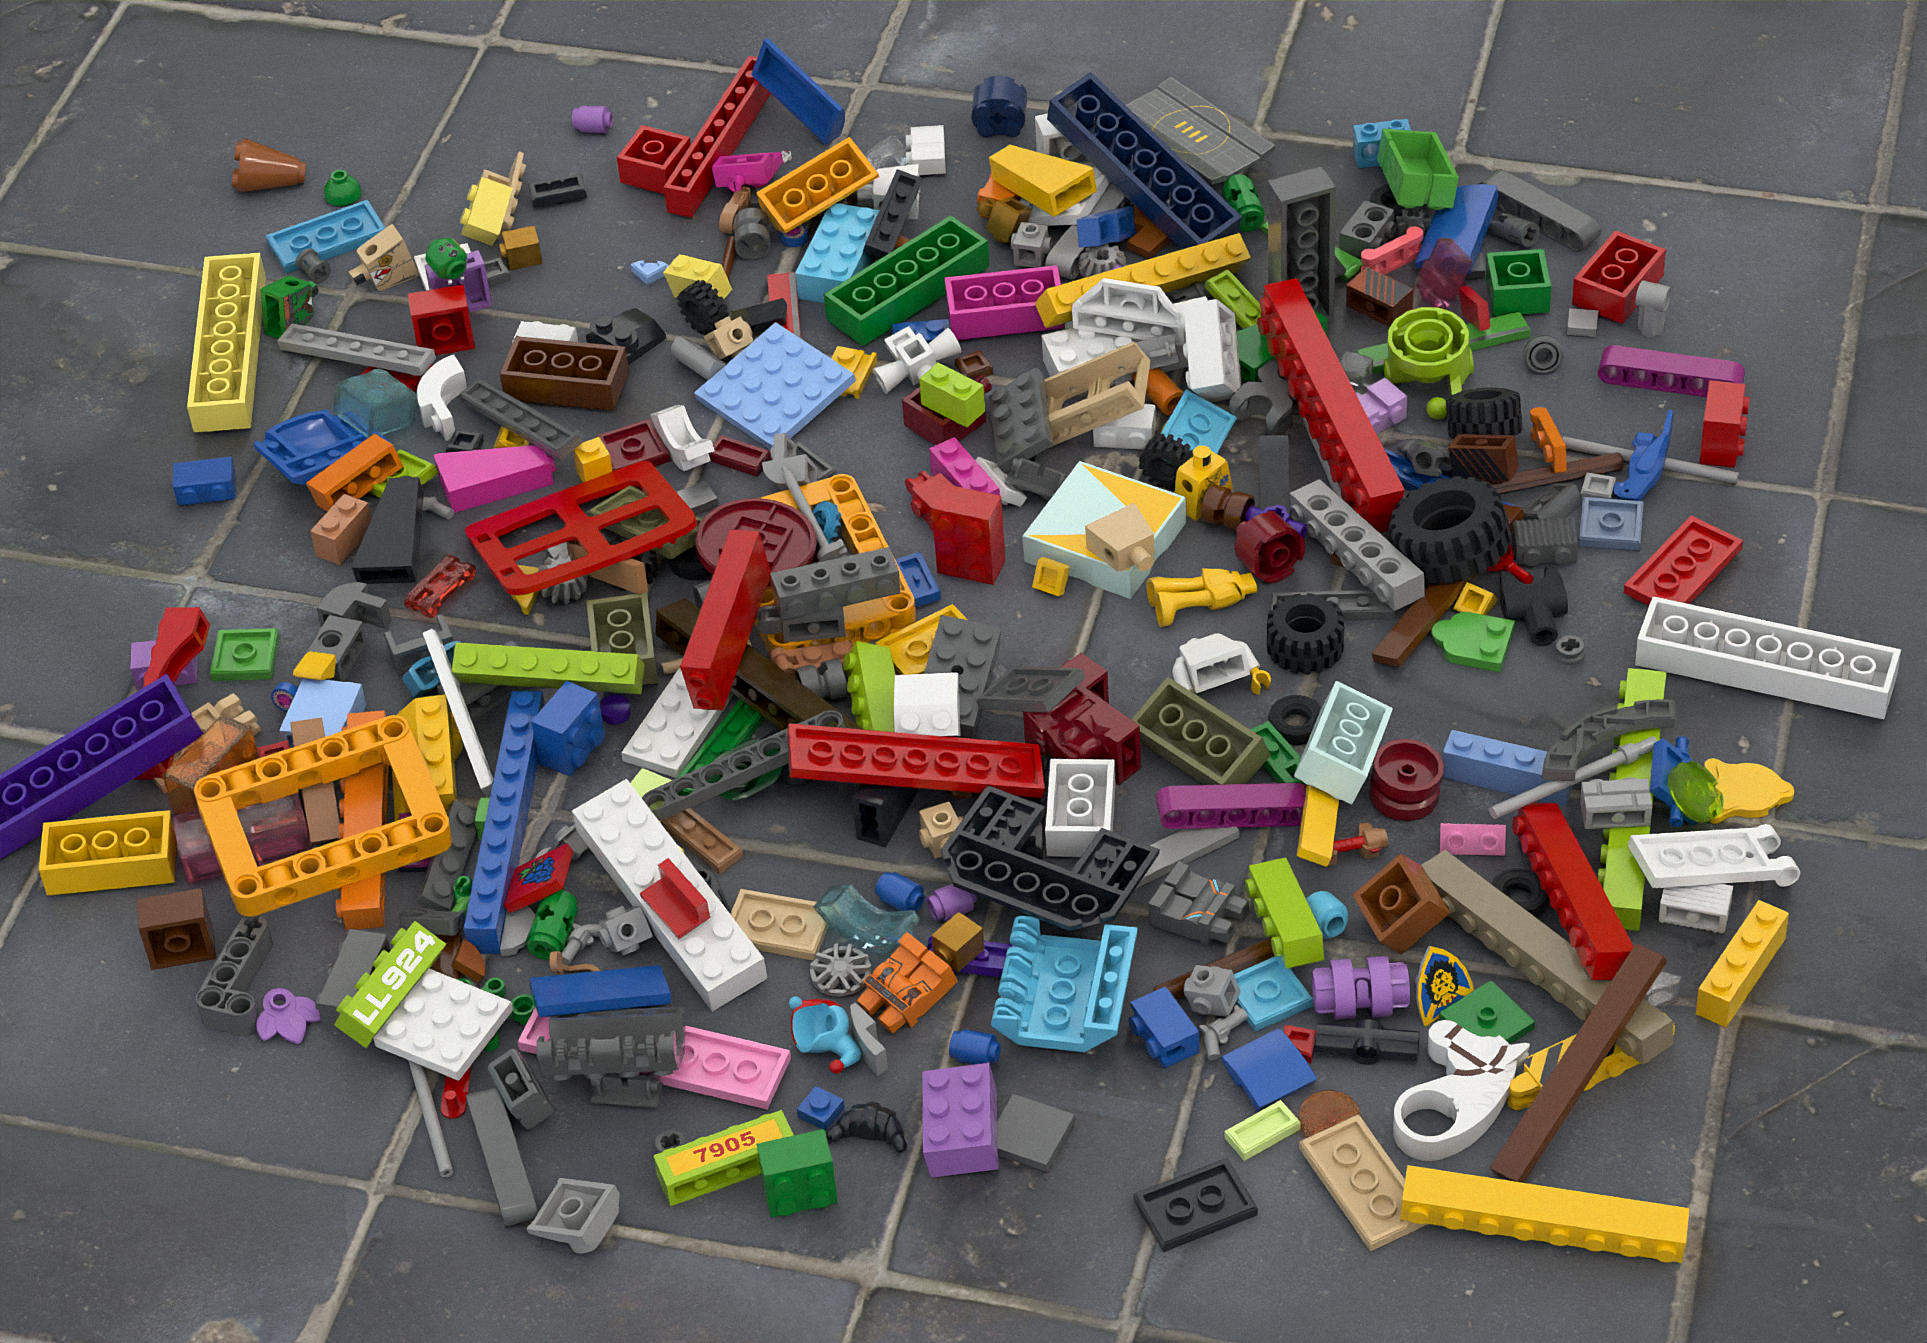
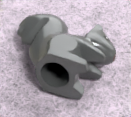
M1414 438L1403 440L1398 444L1397 450L1407 456L1408 460L1412 462L1416 473L1439 477L1441 471L1451 470L1448 450L1450 445L1440 446Z

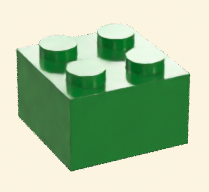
M1544 249L1487 253L1485 279L1493 316H1503L1516 312L1521 314L1550 312L1551 282Z
M824 1129L756 1144L763 1189L771 1218L781 1215L787 1216L813 1208H824L838 1203L833 1161Z

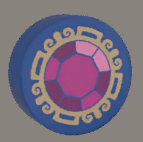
M804 224L797 226L786 234L780 232L781 243L787 247H799L806 243L808 239L807 228Z
M288 682L278 683L271 693L272 702L280 710L288 712L298 687Z

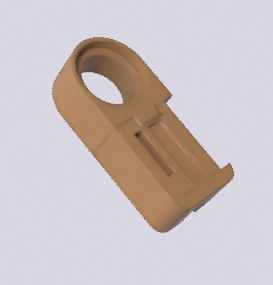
M741 187L738 192L736 190L729 203H726L719 220L721 233L734 235L733 220L735 215L745 208H751L750 188Z

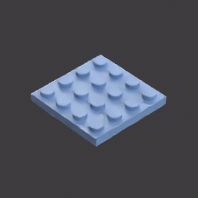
M775 322L696 390L694 394L697 401L771 450V447L774 446V434L785 432L791 439L849 388L856 379L854 373Z

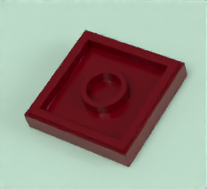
M650 419L595 436V438L599 437L610 454L612 471L640 461H649L654 467L670 462V455Z

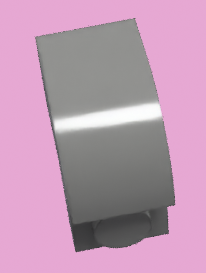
M785 432L774 434V446L771 447L772 461L762 462L764 473L780 491L789 489L782 476L783 471L781 467L783 465H786L788 470L792 471L799 486L817 481V466L806 454L796 456L797 446Z

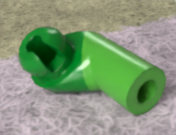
M459 876L453 886L456 905L452 911L459 912L463 910L464 919H466L473 884L468 876Z

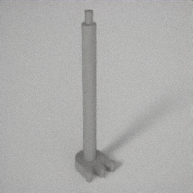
M783 465L781 467L783 471L782 476L801 513L809 519L814 527L816 543L820 548L817 553L818 561L823 562L846 557L848 551L842 539L831 544L828 543L792 471L788 470L786 465Z

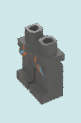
M1180 861L1177 862L1164 880L1165 884L1162 883L1148 903L1150 925L1192 940H1200V944L1208 947L1214 939L1229 943L1235 931V923L1229 921V917L1244 921L1249 914V901L1236 896L1235 885L1228 882L1224 884L1217 879H1207L1190 872V866Z

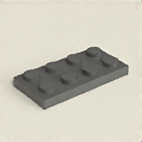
M1037 367L1028 373L1021 374L1013 382L996 389L993 394L989 395L997 464L1004 474L1011 470L1014 458L1020 460L1022 457L1028 460L1053 445L1044 377Z

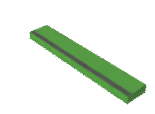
M1520 312L1490 318V329L1479 331L1472 323L1466 324L1469 330V348H1471V351L1530 337V328ZM1388 343L1357 350V358L1367 376L1384 372L1383 359L1388 358Z

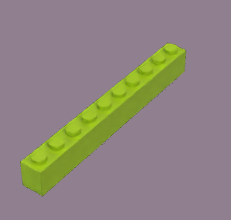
M1628 668L1627 681H1620L1619 699H1625L1624 703H1618L1617 708L1634 706L1635 701L1664 699L1666 672ZM1661 728L1637 730L1614 737L1613 745L1621 747L1628 743L1636 744L1652 736L1659 741ZM1613 749L1612 754L1617 752V749ZM1653 750L1639 756V759L1628 765L1620 764L1613 767L1617 769V772H1610L1609 781L1622 780L1627 777L1647 779L1652 806L1654 795L1650 792ZM1650 826L1604 828L1603 839L1609 840L1608 845L1602 844L1600 864H1606V869H1599L1598 880L1625 930L1640 931L1645 874L1629 849L1628 843L1631 835L1650 834Z

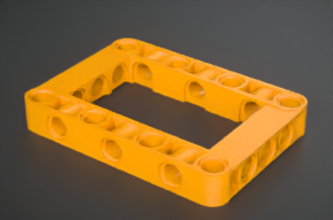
M837 474L827 479L799 486L812 511L823 501L837 505L838 511L841 513L839 523L842 527V536L852 555L889 547L852 476ZM789 489L761 497L785 503L800 511ZM897 562L900 594L843 607L845 637L784 643L783 633L762 634L759 632L768 654L778 647L792 650L851 640L854 646L856 641L868 643L885 638L915 623L914 596ZM771 586L766 588L760 607L775 605ZM756 616V619H755V622H754V623H755V626H756V628H757V630H758V622H759V620L757 619V616Z
M397 715L387 716L207 775L199 779L194 787L200 815L234 905L243 916H257L447 851L452 844L448 816L407 720ZM381 762L383 764L387 763V765L391 764L397 788H401L407 812H411L412 816L257 867L238 818L237 810L260 802L265 804L298 793L299 789L321 782L326 784L359 773L360 769Z

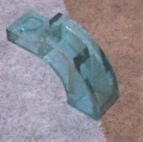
M852 884L831 886L813 906L822 919L841 936L864 949L878 953H889L906 932L912 935V930L920 922V918L914 910L887 912L873 906L857 892Z

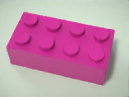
M1058 266L945 277L950 329L956 339L961 340L1064 328L1065 323L1045 328L1035 305V302L1046 289L1061 285Z

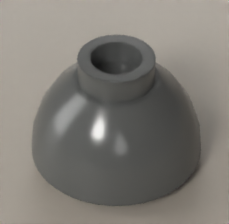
M1539 335L1532 338L1526 344L1523 351L1526 367L1531 372L1539 375L1550 374L1557 370L1564 358L1562 345L1549 335Z

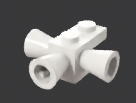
M908 326L884 340L887 349L896 361L873 368V373L879 386L887 394L906 377L909 378L913 385L919 383V378L932 368L937 360L961 353V347L949 328H946L928 344L920 333L915 335Z

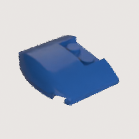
M329 409L299 415L275 425L265 432V439L261 443L258 440L255 441L254 448L292 483L306 485V482L374 433L386 441L388 440L353 409H345L346 415L344 416L331 415Z

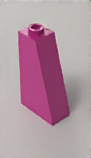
M536 445L448 452L433 455L439 481L454 513L554 484L552 472L556 471V465L553 456L547 455L544 450Z

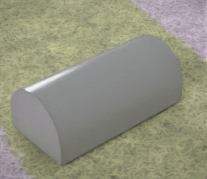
M677 336L672 344V356L706 380L712 378L727 365L697 343L684 337Z

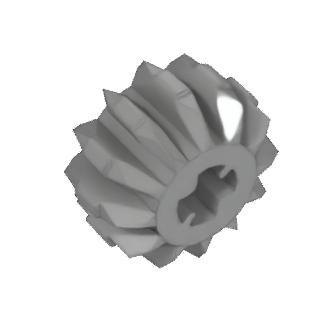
M1108 243L1094 248L1087 247L1085 253L1080 254L1079 259L1081 278L1110 271L1118 264L1121 267L1126 266L1124 252L1119 251L1118 246L1109 247Z
M559 553L556 555L555 560L547 557L544 565H540L538 572L573 561V557L570 554L567 559L562 558ZM588 574L543 589V598L552 596L553 604L558 599L563 600L565 605L569 603L570 598L578 601L581 593H584L587 589L586 581Z

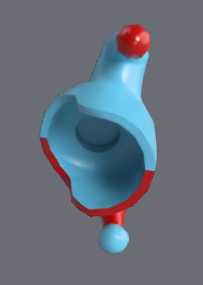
M797 996L789 1000V1006L793 1010L791 1016L792 1038L800 1052L822 1053L831 1051L841 1057L840 1060L836 1059L830 1062L829 1066L830 1071L834 1074L841 1073L844 1068L860 1060L861 1049L848 1033V1015L837 1002L819 998L801 1000Z

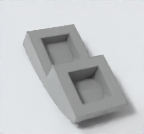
M855 1002L850 1005L854 1039L861 1049L862 1058L878 1077L888 1070L886 1048L878 1042L876 1022Z

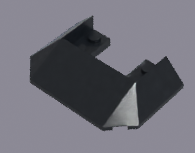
M988 785L941 848V855L954 887L1068 931L1115 920L1160 854V849L1104 828H1101L1072 871L1019 852L1044 817V806Z

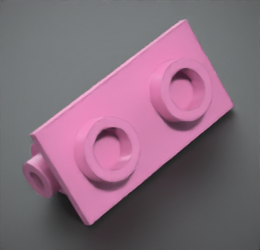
M1440 824V853L1446 850L1450 854L1505 856L1506 825Z

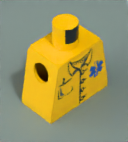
M1207 446L1195 447L1193 457L1180 466L1176 474L1174 493L1186 497V516L1195 521L1201 517L1203 499L1212 484L1226 487L1231 492L1233 491L1228 462L1212 452Z

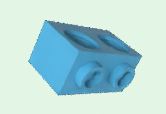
M1408 119L1353 125V154L1357 167L1380 166L1377 161L1382 129L1411 131Z

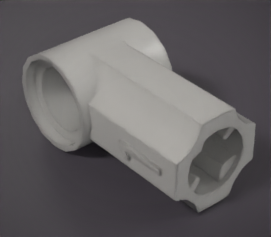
M1644 280L1641 281L1635 304L1639 306L1638 330L1642 332L1643 336L1652 338L1655 335L1662 334L1665 324V312L1671 298V287Z

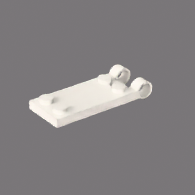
M1768 824L1755 828L1631 835L1628 843L1629 849L1652 888L1775 880L1779 886L1785 887L1792 885L1800 877V870L1790 856H1782L1777 859H1769L1767 857V854L1776 851L1781 843L1774 828Z

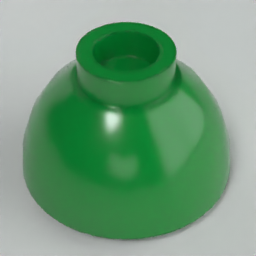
M345 170L334 171L324 188L325 200L335 206L350 205L356 202L362 194L359 182L353 176L347 174Z

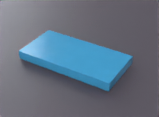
M365 200L266 235V240L284 272L287 274L299 270L296 266V258L305 249H314L318 253L320 260H327L358 249L384 230L385 226L369 201Z

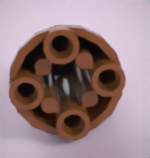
M242 138V142L237 141L234 160L239 161V169L234 168L232 176V187L237 188V192L297 186V183L304 184L306 162H300L299 158L247 138Z

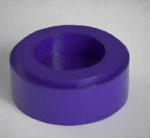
M622 695L607 696L599 704L602 720L608 724L623 723L631 715L629 700Z

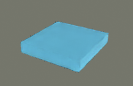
M1280 956L1272 957L1234 974L1241 991L1235 1005L1246 1011L1248 1015L1247 1022L1255 1032L1313 1007V998L1290 968H1285Z

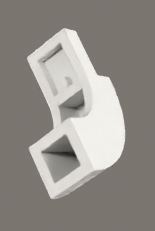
M454 354L430 367L421 378L417 388V399L424 427L433 426L434 431H440L445 441L450 440L455 432L453 417L446 406L467 388L464 370Z
M675 405L651 414L658 435L671 459L679 469L686 471L711 461L708 453L715 451L711 440L702 439L696 433L684 405Z

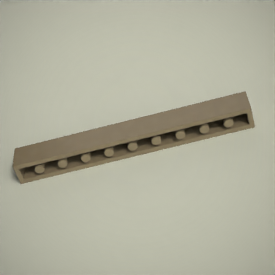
M1442 851L1421 865L1450 911L1447 917H1451L1467 933H1471L1481 940L1489 950H1494L1502 956L1511 967H1516L1528 976L1533 984L1539 985L1549 992L1557 1002H1562L1579 1019L1586 1021L1612 980H1591L1586 968L1580 963V957L1575 947H1572L1568 941L1448 851ZM1643 998L1615 1041V1044L1626 1055L1632 1056L1641 1064H1645L1673 1045V1020Z

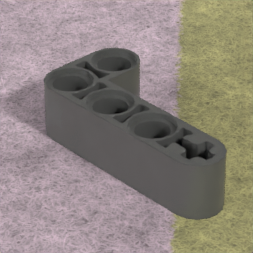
M264 915L244 916L239 921L196 995V1003L205 1027L238 1036H248L257 1031L256 1022L259 1014L254 998L246 992L273 946L268 921Z

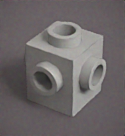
M1020 223L1017 233H1013L1011 238L1014 265L1033 268L1042 267L1046 254H1049L1053 246V239L1048 234V225Z
M623 905L605 912L607 918L598 921L601 927L598 930L601 943L605 948L609 947L611 952L621 951L622 955L629 954L640 948L639 942L653 937L641 906H633L626 910Z
M1196 965L1190 978H1187L1184 984V995L1187 997L1192 1011L1202 1015L1229 1016L1241 992L1232 970L1221 969L1216 966Z

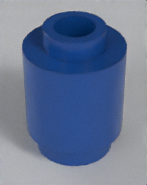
M885 872L879 878L875 887V893L880 896L882 902L907 915L918 911L925 901L923 886L897 872Z
M963 1029L961 1032L954 1031L949 1044L950 1057L956 1058L957 1062L971 1065L989 1063L991 1066L993 1062L996 1063L1001 1052V1044L997 1042L996 1035Z

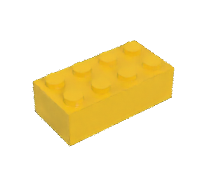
M171 811L43 823L39 873L47 896L175 883L177 832Z

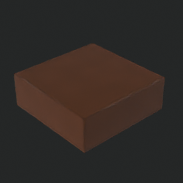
M981 350L954 359L958 372L972 380H976L980 375L984 377L993 375V367Z

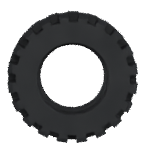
M1455 476L1453 479L1448 480L1446 478L1437 479V482L1432 484L1429 482L1421 485L1420 489L1409 492L1406 499H1401L1390 517L1389 532L1394 547L1424 573V582L1427 580L1428 583L1438 585L1439 582H1444L1446 585L1455 584V581L1463 580V582L1470 580L1476 574L1480 576L1487 571L1488 567H1494L1499 562L1500 557L1504 556L1511 541V530L1500 494L1488 483L1480 482L1472 477L1464 479L1462 476Z

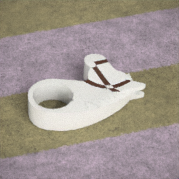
M1449 1020L1434 1023L1429 1029L1428 1054L1433 1061L1446 1066L1447 1076L1414 1086L1406 1090L1398 1098L1394 1108L1393 1136L1397 1146L1406 1155L1421 1161L1440 1160L1455 1155L1471 1146L1493 1124L1510 1095V1091H1508L1510 1080L1515 1078L1516 1069L1529 1056L1530 1044L1510 1045L1500 1035L1497 1037L1477 1036ZM1431 1109L1439 1111L1447 1117H1452L1455 1123L1447 1132L1441 1135L1422 1136L1411 1131L1404 1124L1403 1120L1417 1110Z

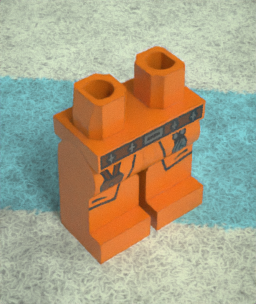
M908 932L898 940L900 946L885 962L877 966L872 975L869 973L863 980L867 989L857 999L859 1006L870 1016L884 1005L887 1009L878 1017V1020L892 1034L905 1023L913 1028L918 1022L917 1018L923 1016L958 982L951 967L932 951H928L927 947Z

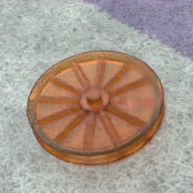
M1322 1090L1313 1093L1305 1099L1300 1108L1299 1121L1301 1122L1303 1133L1310 1137L1358 1114L1361 1117V1113L1356 1102L1348 1095L1335 1090Z

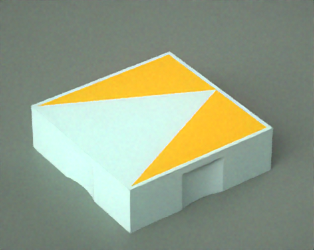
M1079 461L1024 533V562L1037 566L1038 559L1045 557L1069 565V576L1079 578L1092 586L1131 599L1151 572V568L1146 571H1140L1134 565L1123 571H1116L1086 548L1085 525L1135 503L1153 531L1155 554L1152 557L1155 562L1168 549L1186 524V497Z

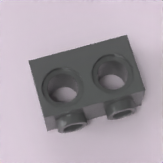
M1364 200L1339 234V249L1361 259V252L1363 250L1376 249L1384 245L1389 238L1394 237L1397 230V223L1394 222L1395 210Z

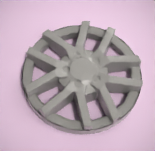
M836 943L834 947L826 949L821 953L817 952L815 959L810 964V977L813 985L820 992L835 997L852 995L862 990L866 986L863 980L869 973L872 974L868 954H864L859 949L854 948L852 944L838 946V943ZM839 953H846L844 958L839 957ZM815 971L821 974L816 977ZM865 973V976L861 980L858 975ZM830 979L826 986L822 985V983ZM852 980L856 985L850 987L847 982ZM838 984H841L844 989L841 990V989H834V988H835Z

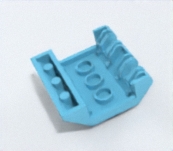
M1030 916L1016 917L1010 936L1012 947H1009L1007 950V958H1005L998 989L1001 998H998L995 1003L991 1020L992 1027L1018 1045L1086 1052L1116 1036L1138 928L1105 924L1102 940L1099 941L1041 935L1039 919Z

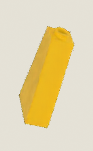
M1009 145L988 157L994 181L1053 217L1097 192L1093 168L1087 165Z

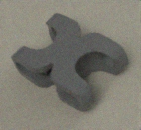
M1272 359L1258 370L1259 382H1247L1233 394L1229 403V413L1236 416L1240 421L1251 415L1266 416L1265 433L1268 435H1282L1292 426L1291 414L1300 413L1296 398L1291 397L1289 393L1288 382L1284 381V376H1281L1279 373L1277 360Z

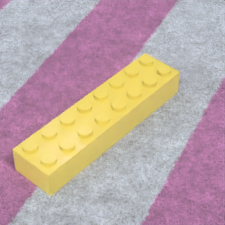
M260 253L204 258L187 404L193 432L251 428L262 322L260 289L265 287L266 282Z

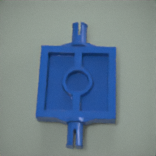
M1677 737L1675 741L1676 747L1663 738L1655 742L1653 746L1650 792L1669 807V824H1672L1671 826H1682L1683 819L1693 826L1703 821L1706 772L1698 767L1689 757L1688 748L1690 741L1687 737Z

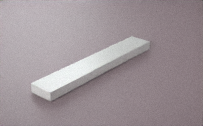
M428 630L423 632V636L480 788L486 798H490L494 781L456 677L452 674V667L443 643L435 630Z

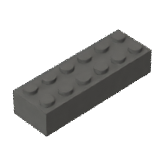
M1320 166L1268 180V284L1297 278L1313 310L1321 313L1330 321L1334 319L1336 187L1324 168Z

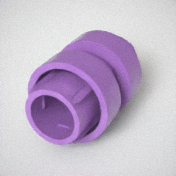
M1388 956L1366 957V967L1352 968L1350 958L1329 960L1328 968H1315L1312 971V992L1315 1011L1319 1014L1333 1013L1334 1020L1355 1019L1357 1008H1369L1371 1017L1392 1016L1393 1008H1406L1410 1004V984L1407 965L1403 962L1389 963Z

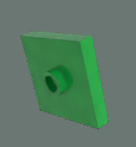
M1492 980L1442 1010L1439 1015L1440 1021H1453L1472 1034L1481 1037H1497L1500 1035L1509 1044L1535 1029V1021Z

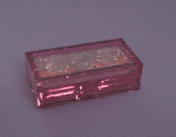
M298 793L265 804L260 802L237 810L238 818L257 867L312 849ZM199 810L171 816L187 884L223 876Z

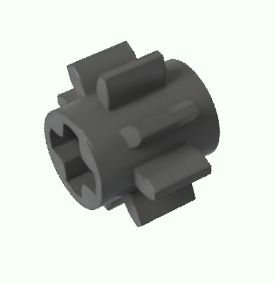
M1418 206L1403 209L1402 216H1396L1399 236L1405 235L1408 228L1416 226L1423 230L1424 237L1425 231H1428L1431 224L1428 212H1424Z

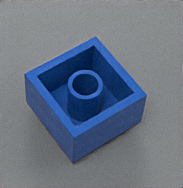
M568 681L562 685L531 721L539 764L569 777L578 767L585 763L587 756L595 747L602 743L605 737L598 693Z

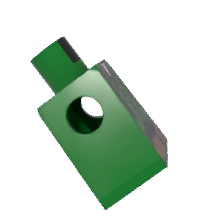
M286 276L260 289L265 335L279 339L292 323L305 326L314 315L312 298L318 295L319 292L314 282H306L293 276Z

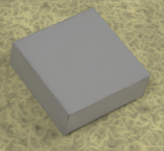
M1569 308L1567 335L1596 337L1598 310Z
M1586 473L1581 490L1582 501L1583 497L1612 499L1616 477Z

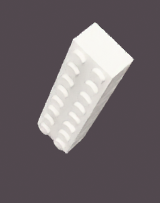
M1652 597L1637 639L1635 665L1884 719L1897 678L1901 649Z
M627 779L572 810L578 834L632 906H641L650 930L712 1012L768 978L763 956ZM667 858L674 863L707 900L711 917L680 939L671 932L640 897V893L661 879L658 864Z

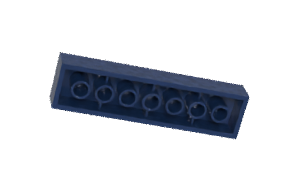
M1088 73L1050 100L1047 120L1181 250L1238 234L1242 216L1093 73Z

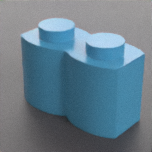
M453 641L444 645L451 667L453 664L455 642L461 643L460 641ZM431 656L417 661L402 677V681L413 697H421L430 693L441 682Z

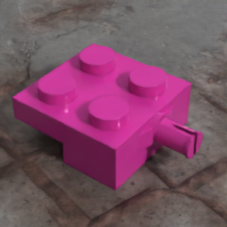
M781 152L720 156L712 166L716 187H726L733 192H736V190L738 192L744 185H752V187L765 186L783 163Z

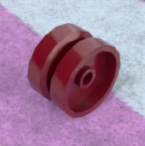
M1412 739L1393 740L1381 746L1374 757L1369 784V798L1373 806L1383 815L1395 820L1412 821L1422 819L1432 813L1438 804L1444 771V763L1439 753L1430 745Z

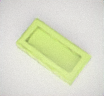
M1280 1100L1225 1131V1139L1245 1161L1301 1130V1122Z

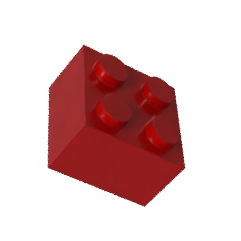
M642 125L617 156L620 183L664 194V185L691 145L690 137Z
M464 284L408 294L410 314L418 347L433 349L435 355L475 349Z
M1709 380L1699 464L1735 468L1737 456H1743L1745 439L1739 437L1746 436L1748 419L1742 416V414L1748 415L1750 397L1744 396L1745 384Z

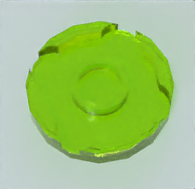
M1689 761L1687 763L1681 762L1671 769L1668 774L1669 791L1677 807L1687 817L1696 822L1706 823L1720 815L1723 809L1722 792H1717L1715 786L1718 783L1705 767L1696 762Z

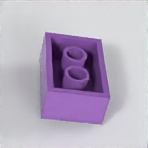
M983 1063L922 1071L923 1155L931 1178L999 1169L997 1149V1087L990 1064Z

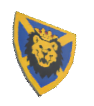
M1429 945L1420 962L1419 973L1415 978L1416 1001L1423 1027L1437 1020L1442 1010L1474 991L1467 969L1460 960L1444 949Z

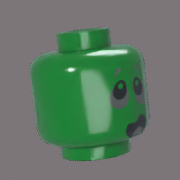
M450 237L435 239L429 244L425 260L439 278L456 279L465 272L467 267V254L454 239Z

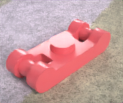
M1416 226L1410 227L1405 235L1376 249L1363 250L1361 252V262L1364 265L1361 267V271L1369 267L1386 275L1416 260L1422 247L1420 242L1423 240V230Z

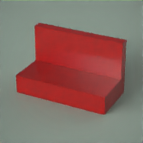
M667 858L658 864L661 879L640 893V897L671 932L680 939L711 917L707 900L674 863Z

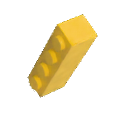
M1758 900L1699 987L1696 1015L1723 1027L1728 1026L1786 939L1788 912Z

